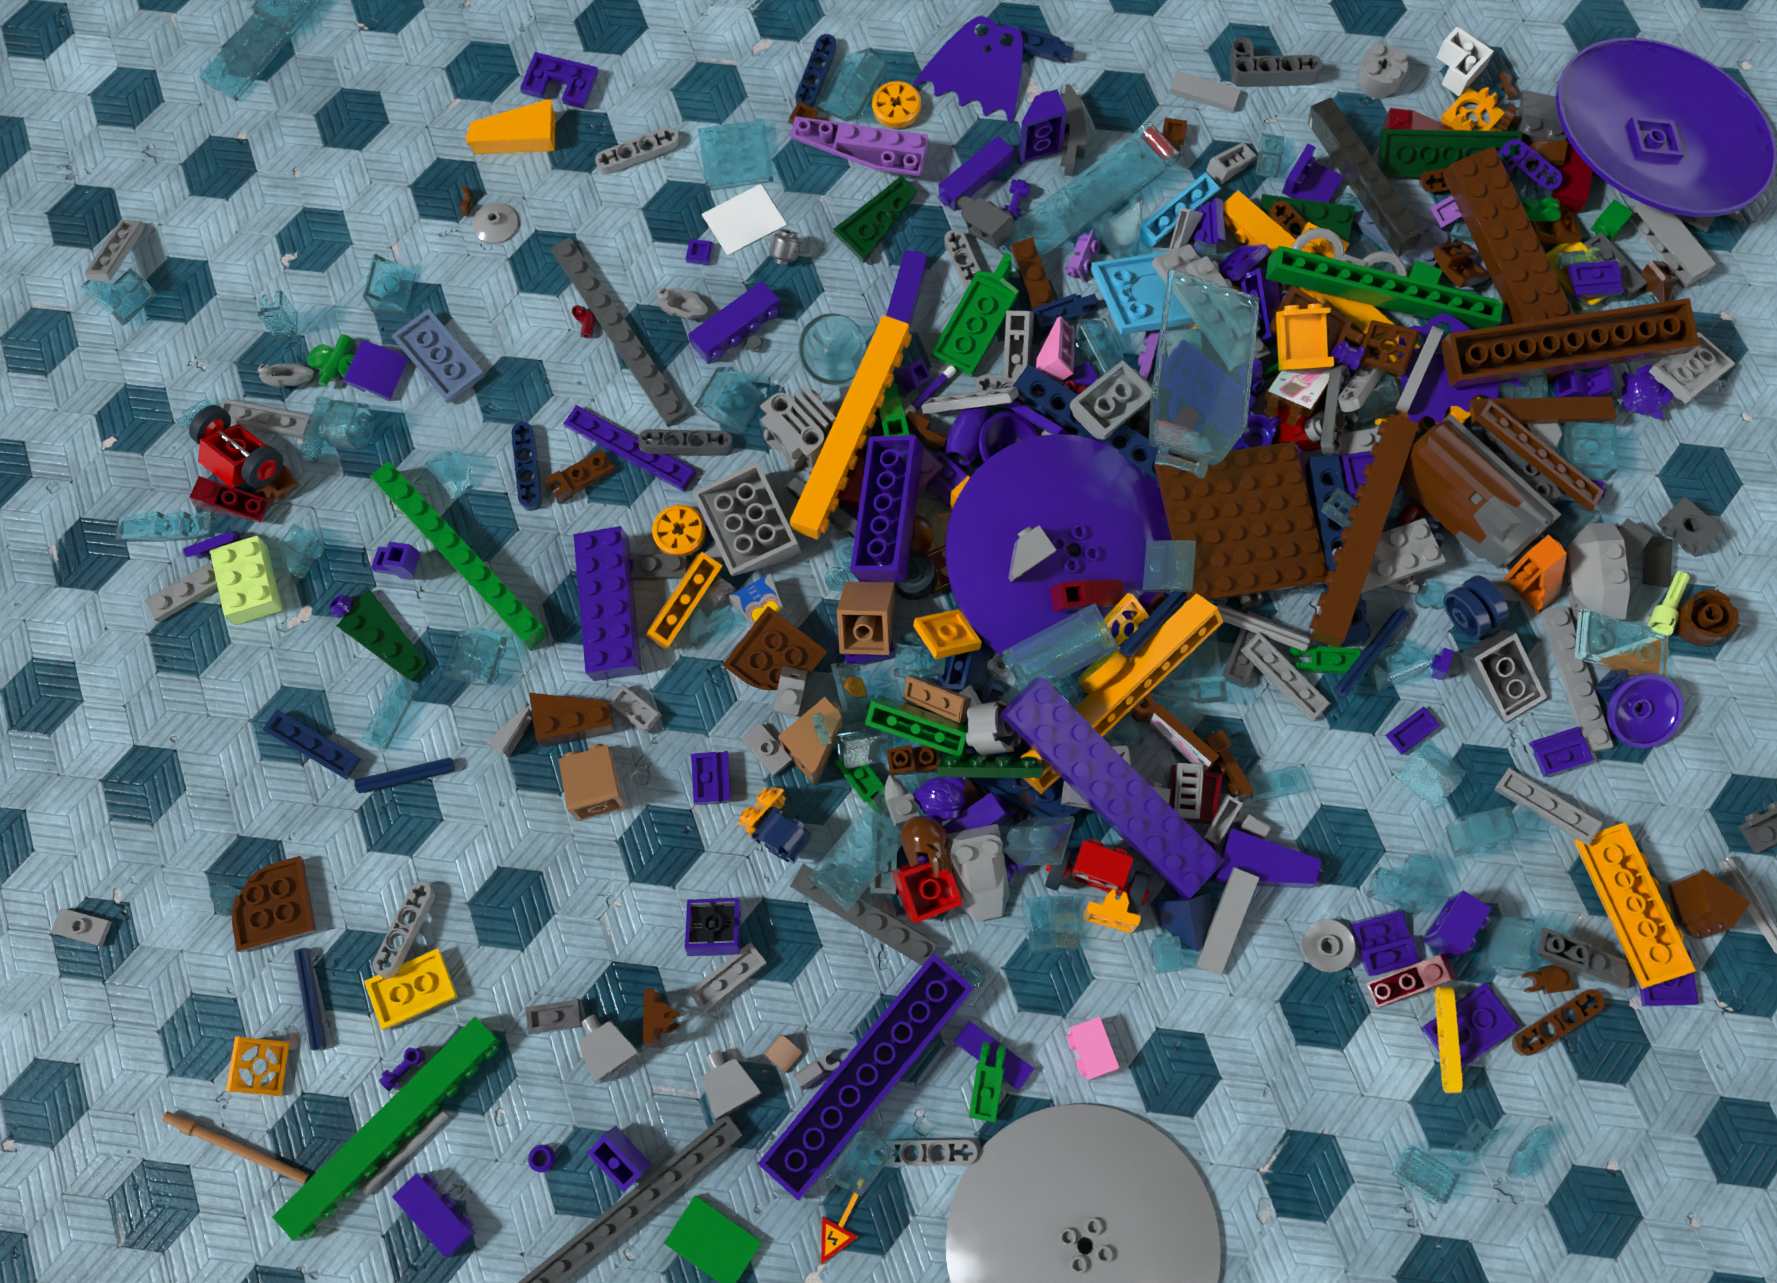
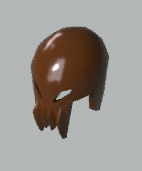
M914 816L907 820L901 828L900 839L911 867L918 864V857L927 855L935 878H938L939 869L940 871H943V869L947 870V873L950 874L952 857L949 854L947 832L943 825L929 816Z

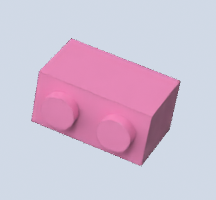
M1100 1017L1068 1029L1069 1035H1066L1070 1050H1076L1079 1060L1075 1061L1081 1077L1085 1076L1086 1080L1089 1081L1119 1069Z

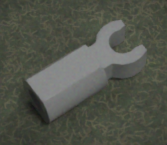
M1242 806L1238 811V815L1232 821V824L1238 823L1241 825V829L1260 839H1264L1271 829L1269 825L1250 813L1246 814Z
M832 1050L825 1051L820 1061L816 1062L814 1060L793 1075L802 1090L824 1077L825 1071H834L840 1065L839 1061L833 1065H829L826 1062L827 1057L833 1054Z

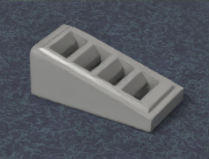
M1242 142L1211 158L1206 170L1218 184H1222L1255 162L1258 156Z
M526 706L522 708L489 739L487 744L502 755L510 757L533 720L532 711Z
M1178 763L1175 767L1174 810L1182 818L1200 819L1203 765ZM1182 773L1195 774V778L1183 777ZM1182 783L1195 784V788H1185L1181 786ZM1181 794L1195 795V798H1181ZM1180 804L1194 805V810L1180 809Z

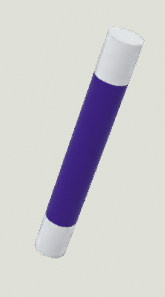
M950 365L904 410L906 419L909 411L915 413L920 409L923 403L931 398L957 372L953 366Z

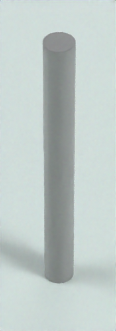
M441 1109L361 1187L362 1192L368 1196L449 1117L448 1113Z

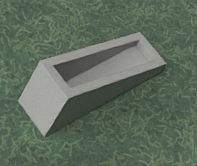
M1180 208L1169 251L1186 246L1204 213Z
M1227 794L1204 837L1219 845L1243 803Z

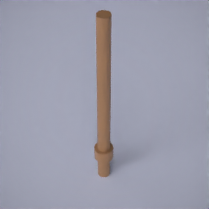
M169 1111L163 1116V1122L179 1128V1131L187 1136H197L299 1183L305 1184L310 1179V1174L198 1125V1121L187 1117L185 1119Z

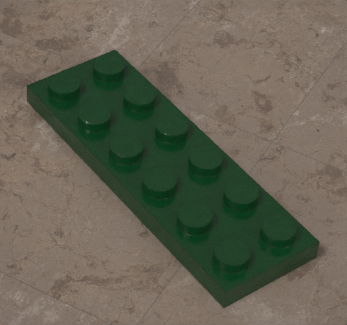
M1381 129L1376 176L1420 177L1425 171L1449 167L1454 162L1493 146L1498 153L1509 140H1521L1523 131ZM1510 145L1509 149L1511 150V152L1509 153V155L1507 157H1504L1502 154L1500 158L1506 160L1511 164L1512 161H1509L1508 159L1513 154L1518 155L1520 153L1517 150L1519 145ZM1516 166L1513 168L1509 179H1516L1518 169Z

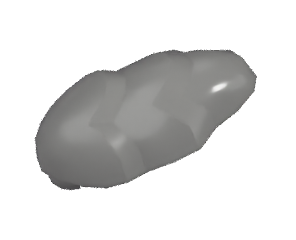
M662 288L657 291V303L668 315L690 320L693 318H703L708 312V307L695 293L685 291L682 288Z
M281 363L273 366L262 364L258 367L259 378L262 382L277 388L300 385L314 378L313 369L304 367L301 364Z

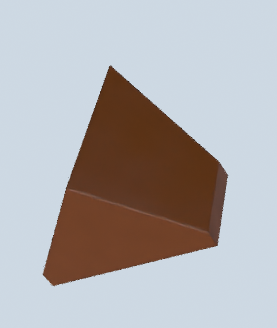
M1651 260L1640 273L1648 282L1643 291L1653 303L1669 301L1675 283L1680 280L1666 262Z

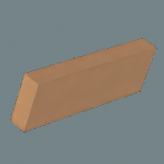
M907 676L903 696L905 701L958 723L966 721L969 697L917 676Z

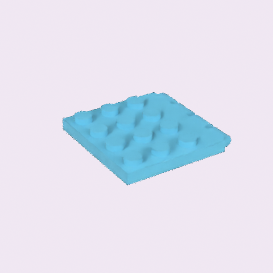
M1171 251L1092 263L1091 271L1121 335L1195 324L1151 264L1155 257Z

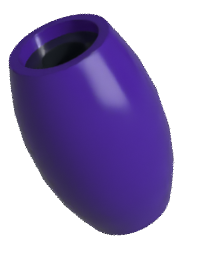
M983 406L965 408L953 422L946 441V456L955 464L968 466L979 456L980 431L984 423L992 417L991 412Z

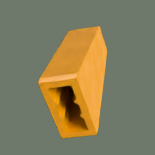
M551 99L470 122V129L466 132L467 145H471L474 154L555 151V110Z

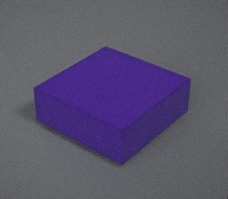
M690 239L686 262L709 266L713 242Z

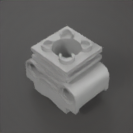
M804 385L801 387L802 395L798 391L794 393L795 401L785 393H776L761 404L760 408L766 413V416L760 419L761 425L765 428L764 440L783 455L787 465L794 472L803 467L810 475L837 415L830 406L825 407L820 401V396L815 390L810 391Z

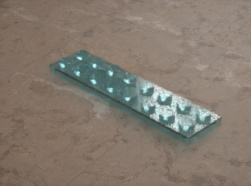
M938 750L941 761L945 752ZM937 771L911 775H893L912 795L920 785H923L929 779L938 777ZM885 785L807 878L808 881L847 912H849L902 847L900 832L904 824L894 827L885 800ZM915 802L919 815L927 816L920 809V806L917 804V802Z

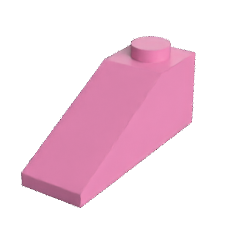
M1061 316L1057 318L1036 362V369L1058 383L1073 374L1075 330Z

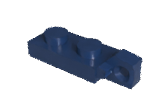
M1024 26L1018 27L1022 35L1023 52L1058 62L1060 60L1071 63L1074 48L1065 45L1060 40V37Z
M1075 293L1033 308L1032 312H1034V319L1041 333L1052 329L1057 318L1060 316L1067 323L1083 318L1089 314V311L1098 307V300L1095 293L1083 298L1082 295H1076Z

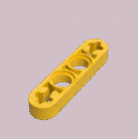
M1437 986L1435 990V1006L1442 1086L1445 1093H1461L1462 1071L1455 994L1451 986Z

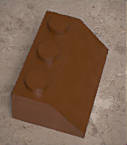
M1705 869L1671 882L1668 886L1677 924L1684 928L1683 930L1687 935L1696 939H1702L1734 928L1750 904V901Z

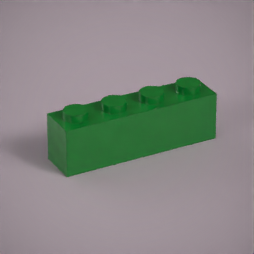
M881 695L871 701L865 725L961 757L968 751L969 745L966 741V733L969 730L967 724L958 723L949 718Z

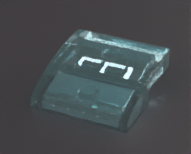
M1165 540L1147 542L1143 591L1168 593V591L1193 592L1196 541Z

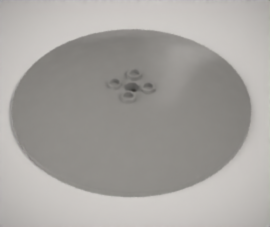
M1069 1104L1045 1108L1030 1113L1000 1130L977 1153L975 1161L969 1164L965 1170L951 1203L946 1233V1256L951 1283H1218L1220 1273L1221 1247L1216 1214L1208 1191L1192 1163L1169 1138L1150 1124L1125 1112L1098 1105ZM1083 1237L1089 1238L1093 1244V1248L1088 1254H1081L1077 1249V1243Z

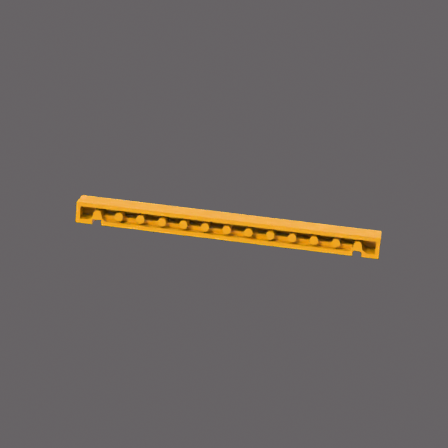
M1239 190L1223 203L1224 229L1229 230L1238 242L1245 245L1267 244L1270 252L1262 258L1265 263L1268 264L1269 256L1279 245L1291 248L1296 241L1295 238ZM1304 248L1301 250V251H1304V252L1311 253L1310 251H1308V250H1306V249H1304ZM1294 286L1352 320L1350 328L1364 335L1362 343L1372 320L1395 325L1373 305ZM1388 333L1378 335L1374 339L1380 340L1388 336ZM1399 335L1395 337L1397 343L1399 342ZM1385 341L1381 344V348L1385 351H1390L1395 347V344L1391 341ZM1416 343L1415 349L1420 348V346ZM1372 347L1373 355L1381 354L1378 348ZM1395 352L1389 355L1386 362L1391 363L1399 360L1398 353ZM1391 373L1395 378L1401 380L1400 374ZM1476 395L1473 399H1481V398ZM1450 406L1445 413V418L1451 414L1462 425H1465L1471 419L1470 412H1466L1458 406Z

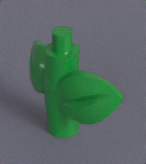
M341 334L334 349L328 345L321 344L309 353L307 363L313 368L321 369L319 372L321 376L318 381L319 385L327 387L330 381L334 382L338 374L345 377L354 358V355L351 354L356 343L353 338Z

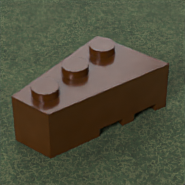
M529 693L535 737L542 748L616 733L613 711L607 701Z

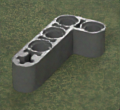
M1241 37L1233 42L1229 57L1231 82L1237 87L1309 86L1317 81L1322 61L1315 55L1254 56L1252 42L1247 38Z

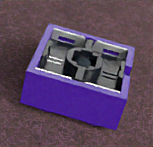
M739 898L687 900L685 950L687 956L740 955L739 926H741V904Z

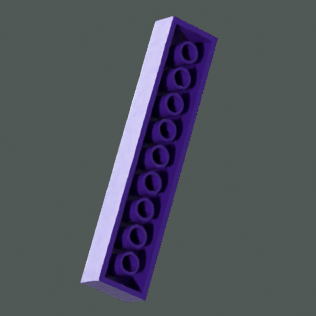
M1043 677L1034 678L999 714L1179 896L1190 899L1224 862L1210 845Z
M933 953L757 1164L795 1199L801 1201L973 993L974 987Z

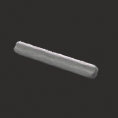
M1221 604L1216 605L1224 622L1254 633L1260 632L1267 638L1303 651L1308 648L1310 643L1308 636Z
M1732 857L1722 860L1719 863V867L1734 890L1750 901L1746 909L1777 954L1776 923Z

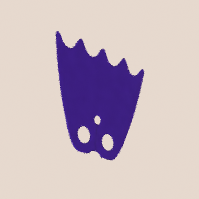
M977 16L967 22L941 47L915 79L913 85L916 86L921 82L931 81L934 85L936 97L947 91H954L958 96L959 106H963L971 100H977L982 106L984 116H987L997 108L1005 111L1007 120L1010 123L1013 119L1021 79L1023 55L1021 32L1009 25L998 26L994 23L993 19ZM978 24H985L989 31L987 35L980 37L975 34V27ZM1008 33L1013 36L1014 41L1012 45H1001L1000 37L1003 34ZM987 45L991 47V51L988 53L983 50Z
M1439 314L1431 318L1425 326L1409 327L1419 330V335L1423 338L1424 342L1420 348L1415 349L1410 369H1406L1405 374L1400 375L1402 390L1404 391L1432 326H1437L1442 322L1448 323L1451 326V333L1469 331L1470 329L1461 321L1448 314ZM1400 336L1398 344L1407 346L1405 340ZM1441 336V339H1440V341H1439V343H1438V345H1437L1438 347L1441 348V343H1440V342H1441L1445 337H1442V336ZM1398 353L1399 359L1403 357L1404 354ZM1434 353L1407 412L1409 420L1417 423L1424 416H1429L1437 422H1441L1445 418L1446 410L1450 406H1458L1466 412H1470L1468 403L1476 395H1485L1491 399L1498 398V388L1501 383L1508 382L1518 387H1522V384L1516 378L1449 388L1443 353Z

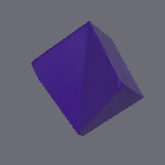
M923 359L914 361L896 371L906 392L914 390L932 380Z

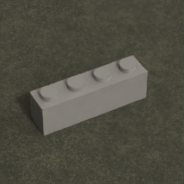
M1643 203L1638 204L1632 210L1634 213L1628 221L1660 260L1666 262L1680 279L1678 282L1683 288L1704 278L1714 268L1716 263L1713 261L1712 256L1698 243L1697 238L1689 232L1682 220L1674 213L1662 211Z

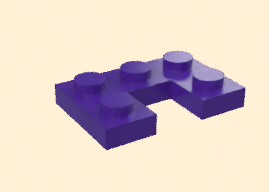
M535 52L520 90L522 94L543 98L549 81L566 84L567 86L562 96L563 104L584 109L598 76V68Z

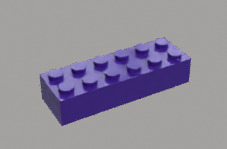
M915 435L869 437L850 571L859 582H906L924 451L923 446Z
M621 526L573 534L585 673L593 681L640 674L642 669L633 579L631 575L629 537Z

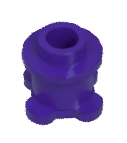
M1343 341L1337 344L1332 351L1334 363L1347 365L1349 371L1351 369L1356 370L1364 353V348L1361 346L1359 348L1351 347L1348 345V342Z

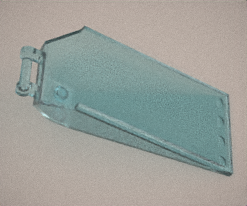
M1172 268L1169 269L1150 401L1149 444L1158 448L1155 464L1173 466L1195 473L1196 477L1203 479L1206 475L1208 464L1214 466L1222 462L1247 429L1260 297ZM1168 451L1197 460L1198 464L1168 455Z

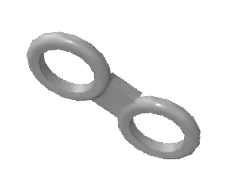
M1315 228L1307 230L1296 239L1291 247L1301 251L1305 244L1313 239H1327L1334 249L1333 259L1370 267L1374 263L1381 261L1389 262L1395 268L1397 275L1407 277L1406 266L1401 258L1392 252H1375L1361 260L1345 254L1341 239L1329 229Z

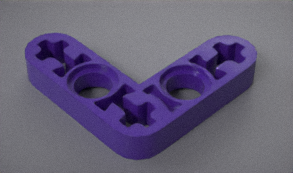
M1509 140L1497 153L1507 175L1516 166L1544 189H1555L1562 182L1560 171L1521 140ZM1518 144L1519 147L1517 150L1520 153L1518 155L1513 154L1508 159L1509 161H1512L1511 165H1509L1508 162L1504 159H1501L1500 156L1503 154L1504 157H1507L1511 152L1509 146H1516ZM1533 157L1538 160L1539 165L1535 171L1530 172L1526 169V162ZM1544 165L1547 167L1543 170L1546 174H1555L1553 178L1555 180L1554 184L1548 183L1546 185L1547 179L1543 175H1539L1538 178L1535 177V175L1542 171Z

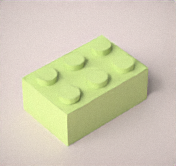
M258 536L210 550L223 613L228 620L237 625L283 611L268 546Z

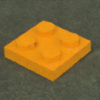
M960 609L918 617L914 620V628L935 659L979 650L981 647V640Z

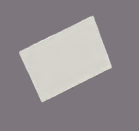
M761 184L702 213L703 218L727 255L787 225Z

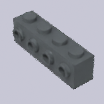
M1485 429L1483 431V440L1486 446L1490 447L1495 455L1551 506L1560 499L1562 494L1556 484L1489 430Z

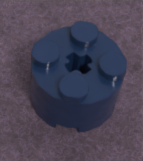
M772 806L765 813L751 838L757 844L761 841L764 842L768 852L778 858L795 864L811 839L812 833L805 829L806 825L795 818H792L791 821L784 817L785 814L781 810Z

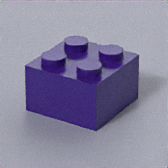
M1460 891L1447 900L1423 942L1441 954L1446 953L1448 959L1458 955L1462 956L1465 951L1469 953L1477 942V939L1474 938L1477 931H1482L1490 920V917L1487 915L1491 907L1466 891Z

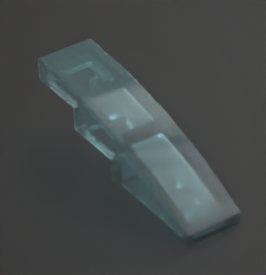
M155 511L119 517L115 540L118 542H167L215 537L217 514L211 511L189 514L185 511L162 514Z

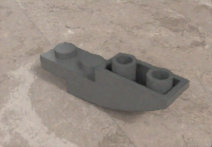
M1066 84L1065 94L1060 93L1067 110L1063 147H1067V152H1062L1061 166H1065L1064 176H1073L1075 157L1084 158L1087 131L1085 116L1079 98L1072 86Z
M1542 928L1537 954L1542 958L1591 981L1599 980L1621 989L1628 988L1632 970L1629 961L1594 949L1589 943L1548 928Z

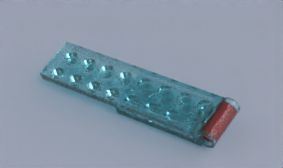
M256 0L251 6L254 12L252 16L200 75V79L203 83L237 102L322 0Z
M1151 122L1146 123L1137 132L1014 223L1016 232L998 251L1002 255L1009 253L1012 256V267L1018 272L1009 246L1033 237L1039 257L1043 261L1090 224L1092 226L1096 225L1165 173L1168 169L1167 167H1171L1179 160L1180 152Z

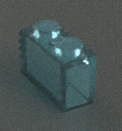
M1412 1144L1405 1146L1391 1173L1398 1178L1396 1182L1408 1190L1415 1188L1422 1193L1421 1198L1435 1206L1437 1203L1447 1204L1461 1177V1174Z

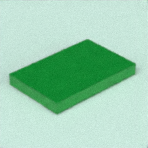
M695 1195L666 1238L664 1244L717 1282L737 1283L761 1246L762 1241Z

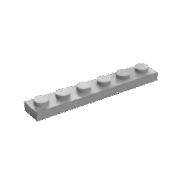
M1562 606L1543 610L1540 615L1576 727H1580L1581 736L1585 738L1591 753L1610 750L1613 748V744L1586 662L1584 661V655L1583 660L1575 658L1577 634L1568 607Z

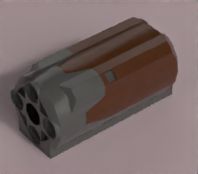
M1451 414L1433 426L1411 447L1399 481L1402 488L1479 559L1487 558L1497 569H1505L1511 565L1561 516L1553 506Z

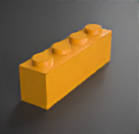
M704 552L697 555L644 636L661 648H668L722 568V565Z

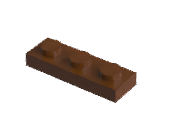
M1033 237L1011 244L1009 247L1031 309L1055 301Z

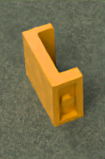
M1309 304L1308 309H1299V305L1284 306V311L1276 312L1279 371L1334 366V357H1328L1326 314L1331 313V308H1323L1322 304Z

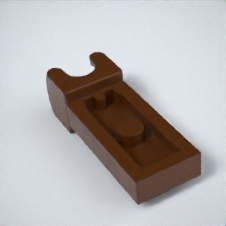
M601 449L561 472L557 471L546 477L545 484L548 490L559 488L554 492L556 502L561 504L572 498L573 494L615 472Z
M1220 730L1205 738L1206 742L1204 743L1219 755L1215 762L1220 774L1225 775L1230 782L1228 786L1233 796L1238 797L1241 802L1250 798L1254 790L1230 752L1229 748L1232 744L1224 731Z

